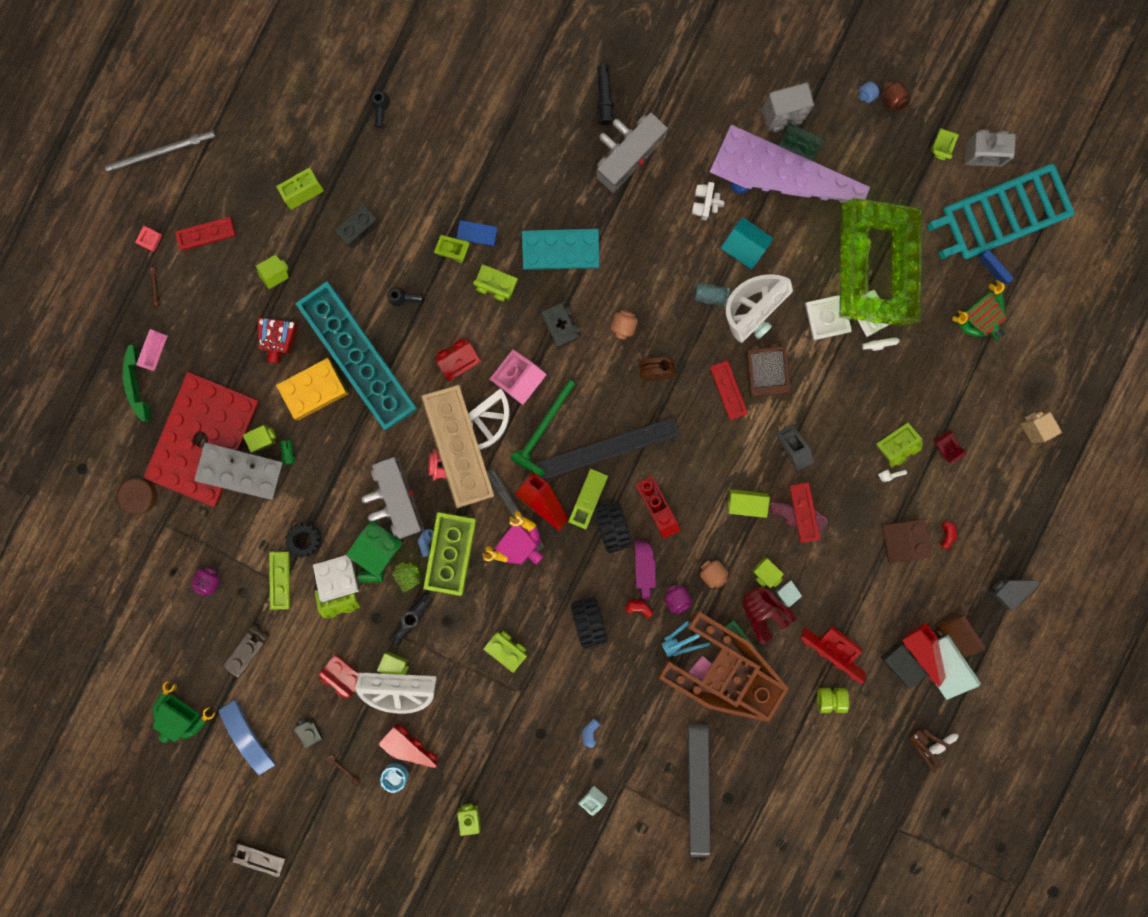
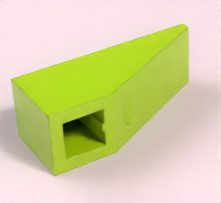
M590 469L568 521L569 523L587 529L608 478L607 475Z

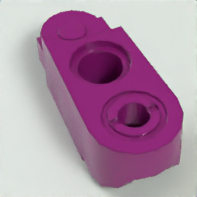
M634 541L636 588H641L642 599H650V588H656L653 551L649 543Z

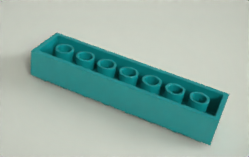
M325 282L295 303L385 431L390 430L418 410L416 404L330 283Z

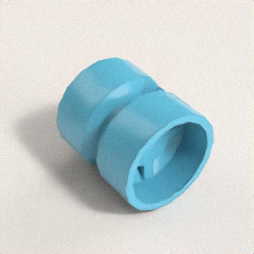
M396 761L386 767L381 775V785L386 791L394 793L404 787L409 778L407 766L402 762Z

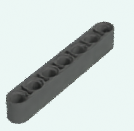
M692 723L688 724L689 853L690 857H710L708 724Z

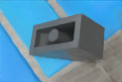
M793 424L776 433L788 459L797 471L814 463L810 447Z
M1003 579L993 586L994 589L990 593L1006 609L1013 611L1040 583L1031 579Z

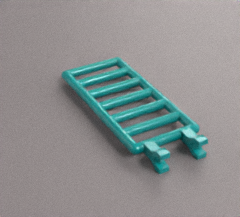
M1049 164L945 206L943 209L945 217L934 220L926 226L929 232L949 224L957 245L939 252L938 255L941 260L961 252L964 259H969L1070 218L1075 212L1056 166ZM1050 173L1065 209L1064 212L1055 215L1040 179V176ZM1029 180L1033 181L1048 217L1038 222L1022 184ZM1015 187L1030 223V226L1022 229L1018 224L1005 190ZM998 194L1013 230V233L1005 236L1001 232L987 198ZM978 201L981 202L996 238L988 243L984 240L970 204ZM963 208L978 244V247L968 250L953 214V211Z

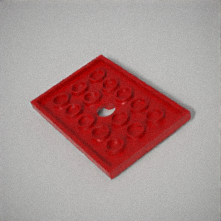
M187 372L143 478L216 507L224 488L194 481L203 447L195 444L194 437L197 433L204 432L207 435L208 443L240 450L244 441L243 435L247 433L260 401Z

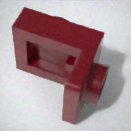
M950 430L934 440L941 457L950 464L960 461L962 457L967 455Z

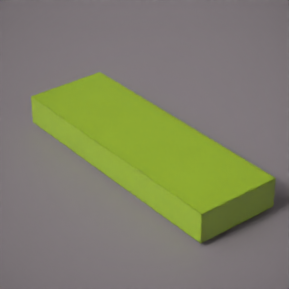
M290 551L269 552L270 609H290Z

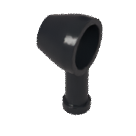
M377 91L371 96V105L376 110L374 127L383 128V111L388 109L390 99L385 92ZM378 96L382 97L380 101H376Z
M393 287L388 291L387 299L393 306H401L405 301L422 304L423 294H406L402 288ZM398 292V297L394 299L392 297L393 293Z

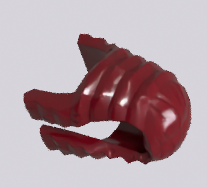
M755 587L749 590L743 597V609L745 614L748 615V620L751 621L750 626L754 627V632L757 634L756 638L759 639L762 645L767 644L772 639L766 624L768 617H771L782 629L788 627L790 622L793 623L797 620V616L794 615L793 611L784 605L783 602L779 601L778 598L774 597V593H771L765 587Z

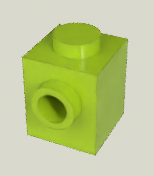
M276 255L256 265L258 275L268 289L288 279L287 270L289 268L285 261H280Z
M266 425L243 435L251 453L259 452L276 444L274 430Z
M765 557L751 570L757 576L755 580L762 587H776L783 580L781 577L784 574Z
M387 651L381 660L377 672L406 675L409 668L406 665L408 660Z
M462 805V808H459L457 812L460 836L480 833L481 824L478 805Z

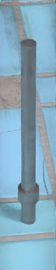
M214 130L202 134L196 133L190 135V138L107 164L105 169L107 172H111L191 145H201L203 141L216 138Z

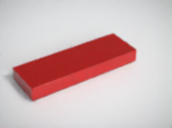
M231 217L175 232L180 251L237 236Z
M728 360L709 367L729 421L748 414Z
M809 482L789 486L800 543L820 540Z

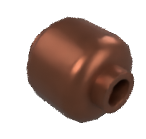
M890 82L883 88L884 91L881 98L890 110L901 111L910 103V92L903 83Z

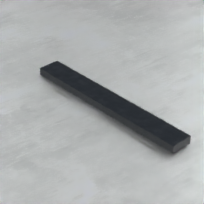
M672 417L534 464L545 470L544 474L540 477L546 480L679 436L680 433L675 418Z

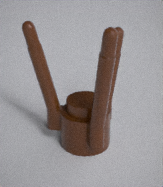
M918 728L909 737L910 743L917 749L932 772L936 773V769L926 754L939 768H942V765L926 747L929 743L927 738L929 737L947 748H950V745L931 734L926 728L923 731Z

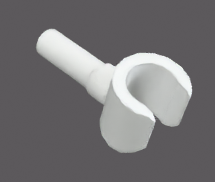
M887 469L878 475L882 482H887L898 476L906 475L907 471L902 470L891 474Z

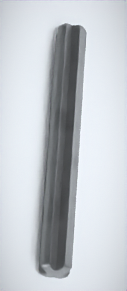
M494 469L487 471L490 484L512 517L516 519V511H519L521 516L525 517ZM541 542L536 550L540 551L543 549L544 544Z

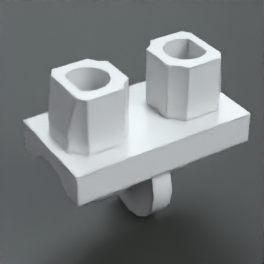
M709 182L708 185L696 186L695 196L705 199L704 204L694 202L692 214L701 216V220L705 221L709 217L710 205L713 206L712 212L717 213L718 207H724L725 203L720 200V193H715L714 199H712L714 183Z

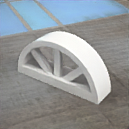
M780 275L756 276L743 282L732 292L726 304V316L731 332L739 342L742 343L793 292L790 279ZM762 292V299L757 304L747 299L756 293ZM741 304L751 309L747 314L735 316Z
M499 389L468 413L472 428L473 421H475L489 439L487 442L478 445L479 450L488 448L496 443L508 426L510 408L507 397L502 389ZM502 400L504 414L486 412ZM479 417L502 419L503 422L498 432L493 436Z
M359 673L355 689L365 703L376 709L390 713H413L424 709L432 702L436 676Z

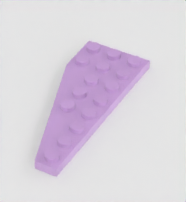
M733 125L730 126L710 170L711 173L744 188L752 189V187L762 188V191L777 190L781 191L782 194L808 198L816 196L820 197L821 200H828L829 198L839 200L840 203L860 206L865 202L870 189L869 186Z

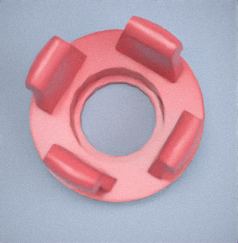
M433 449V453L429 454L428 475H432V480H436V478L447 479L444 468L437 467V463L441 462L437 449Z

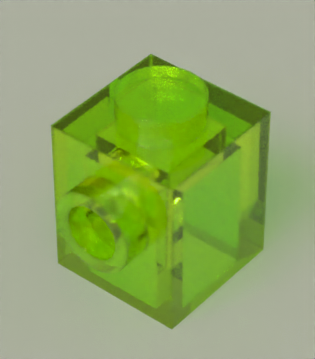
M403 561L395 566L394 569L396 571L391 573L403 593L422 582L419 577V569L410 562L405 564Z

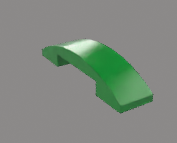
M128 345L123 362L125 393L137 417L143 422H152L149 403L140 401L135 367L138 366L136 364L140 356L139 347Z

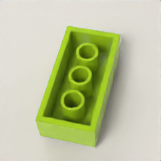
M437 512L423 589L459 596L464 594L477 523L476 518Z

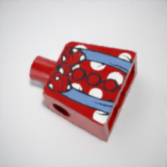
M258 318L259 349L268 351V363L279 364L280 353L290 354L298 330V324Z

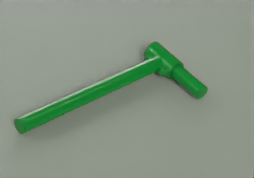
M568 380L523 451L513 452L510 458L511 461L524 469L531 470L539 476L544 474L545 470L532 463L529 454L574 387L575 383Z

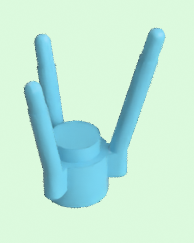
M686 621L671 635L665 637V642L662 643V646L668 657L672 655L675 657L682 653L710 646L711 643L707 642L681 649V646L700 637L699 634H696L681 642H678L676 638L673 639L688 625L689 621Z

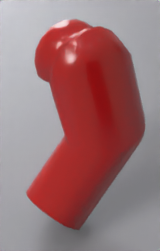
M945 521L942 528L946 531V537L940 546L948 551L957 539V528L953 522Z
M631 600L625 605L627 613L641 612L647 619L654 613L643 600Z

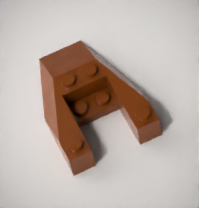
M696 610L687 627L721 647L720 651L703 679L691 674L669 659L665 661L659 671L658 678L709 709L769 722L789 688L749 641L699 610Z

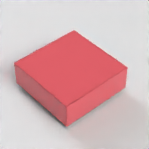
M143 225L135 243L154 252L162 234Z

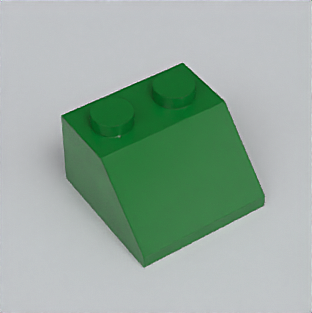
M370 521L346 556L375 578H378L398 553L403 543L374 521Z

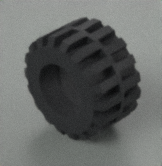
M615 501L595 507L594 513L606 551L611 554L632 547L631 536L620 503Z
M593 596L572 602L571 611L582 648L588 649L606 644L607 635L597 599Z

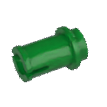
M292 440L279 442L282 459L280 460L283 462V465L294 464L296 457L293 456Z
M359 571V574H361L358 575L359 583L376 582V584H379L384 580L383 572L378 578H375L367 571Z

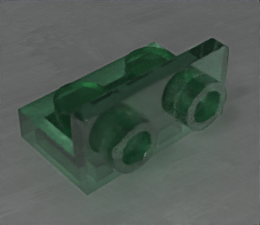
M789 123L779 146L814 161L825 139Z

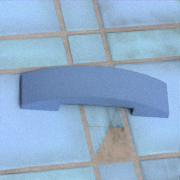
M236 700L218 710L235 745L258 775L276 765L268 750L262 747L244 717L246 715Z

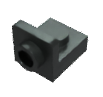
M305 717L297 721V726L292 729L294 733L297 732L304 748L323 739L314 718L307 720Z

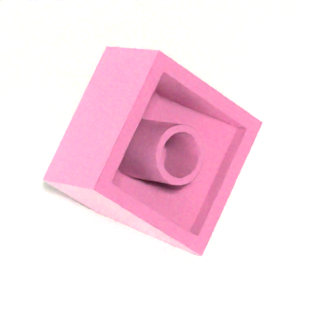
M512 350L490 380L524 405L546 374L534 363L515 350Z

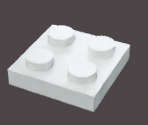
M844 295L805 303L813 341L852 332Z
M346 555L313 565L321 602L359 592L353 561Z

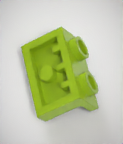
M482 264L473 285L477 287L476 291L487 294V292L492 293L495 299L504 302L505 299L510 301L518 278Z
M906 423L877 443V448L887 458L890 467L902 464L908 456L917 454L923 446L922 438L909 423Z
M318 590L315 591L318 612L323 618H333L337 614L351 613L355 609L360 608L355 593L321 602Z
M497 631L483 650L514 673L523 660L526 659L528 655L526 653L527 649L520 643H513L511 641L512 637L505 631Z

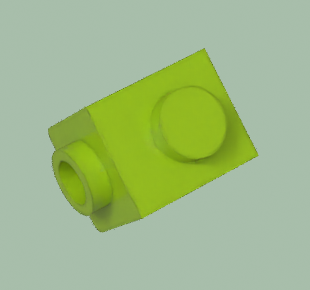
M940 128L931 148L932 153L935 154L934 157L941 160L951 159L959 134Z

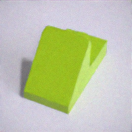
M441 235L434 253L451 258L462 264L470 243Z

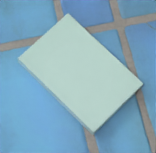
M949 635L938 639L946 675L942 685L938 688L946 700L980 686V681Z

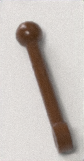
M151 267L148 272L152 278L154 297L152 304L154 307H158L160 302L157 298L155 279L157 270Z
M330 755L327 758L328 763H333L352 780L353 784L359 783V778L354 777L335 760V756Z

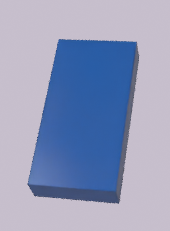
M460 220L457 239L494 247L498 227Z
M990 250L978 257L996 280L1004 285L1009 284L1013 280L1011 274Z

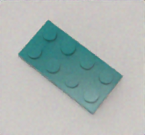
M598 229L522 231L523 270L599 268Z

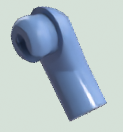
M425 529L418 539V545L423 557L430 555L429 544L433 539L434 533L432 529Z
M595 718L582 730V742L589 748H593L596 745L594 731L601 725Z

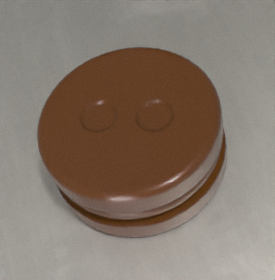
M655 357L641 360L639 362L640 378L658 381L675 377L674 359Z
M129 479L118 490V503L128 513H146L156 504V488L146 479Z

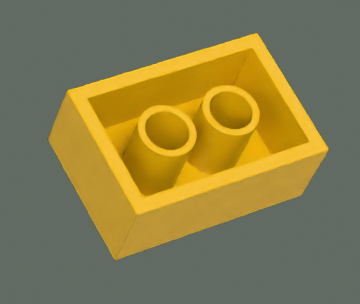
M328 358L276 385L295 420H301L349 394L334 363Z

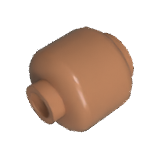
M621 310L615 313L611 324V330L615 333V337L626 339V337L633 336L638 319L630 311Z
M708 560L701 566L700 577L709 588L719 589L728 581L729 572L720 561L715 560L711 562Z

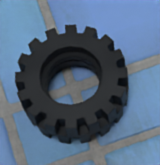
M311 523L293 525L285 536V544L288 546V551H291V554L297 557L311 556L321 547V532ZM300 532H307L311 536V544L307 548H301L296 543V537Z

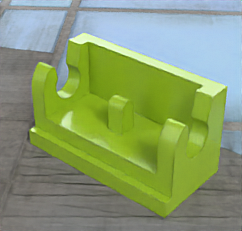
M310 167L276 186L284 202L291 210L324 192Z
M730 489L728 513L767 518L770 497L768 493Z

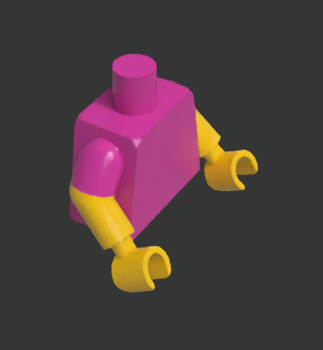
M516 511V519L510 517V523L513 526L495 547L496 551L494 552L490 546L485 548L486 552L490 554L483 553L484 560L491 561L494 559L521 565L529 558L537 565L544 556L536 550L542 542L536 524L522 517L521 513Z

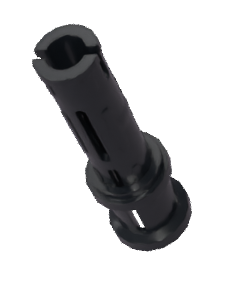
M602 64L597 66L599 90L597 108L599 109L600 117L598 124L611 125L615 119L612 114L614 103L610 97L609 65Z

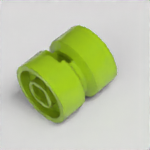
M818 688L817 706L819 713H831L832 710H835L836 713H848L849 695L847 688H835L833 691L830 688Z

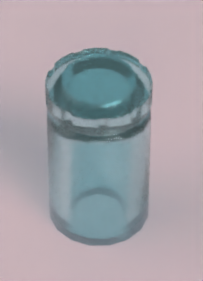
M698 283L695 302L726 307L731 295L730 288Z

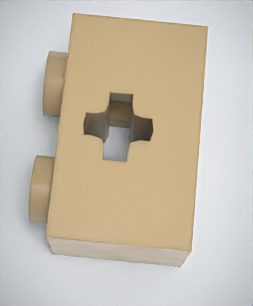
M1033 412L1024 417L1026 420L1020 423L1031 443L1046 442L1062 433L1051 412Z

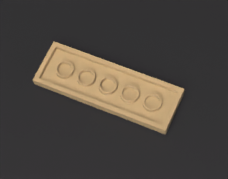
M459 385L421 396L456 508L493 497L494 494Z

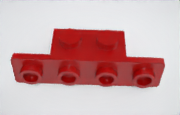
M833 626L821 638L806 627L802 630L800 638L807 646L813 647L820 656L829 659L836 668L845 671L852 680L858 681L861 684L865 682L866 672L853 663L862 653L863 648Z

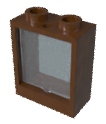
M771 344L769 348L764 349L761 348V345L751 346L750 350L745 352L749 397L790 393L786 346L781 347L780 344Z

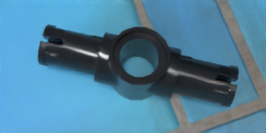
M423 592L416 604L412 605L402 615L398 623L399 626L388 638L392 642L397 637L394 642L395 645L398 646L406 634L410 633L419 624L420 619L424 615L423 612L433 601L430 596L425 601L428 596L426 593ZM408 614L415 616L416 621L414 624L407 622L406 616Z

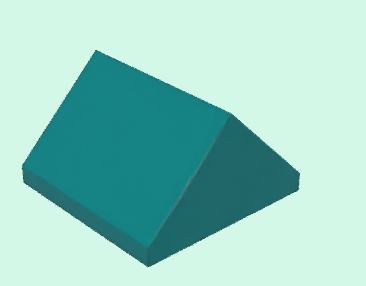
M742 217L720 249L752 270L774 238Z

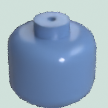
M866 82L858 90L860 100H865L867 103H871L879 96V89L873 82Z

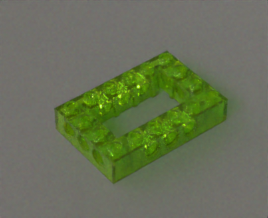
M852 198L842 204L839 318L907 327L921 322L922 208ZM870 228L893 231L892 300L890 301L879 299V297H862L869 290L867 275L869 269L868 250H870V246H868V232Z

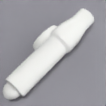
M896 337L863 343L862 349L882 350L886 346L897 345L900 340Z
M952 733L944 738L943 741L950 745L957 740L958 734ZM935 743L929 748L932 754H939L946 750V747L939 743Z

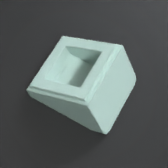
M791 580L775 591L784 605L788 607L802 597Z
M593 786L578 804L590 815L594 816L605 805L607 797Z

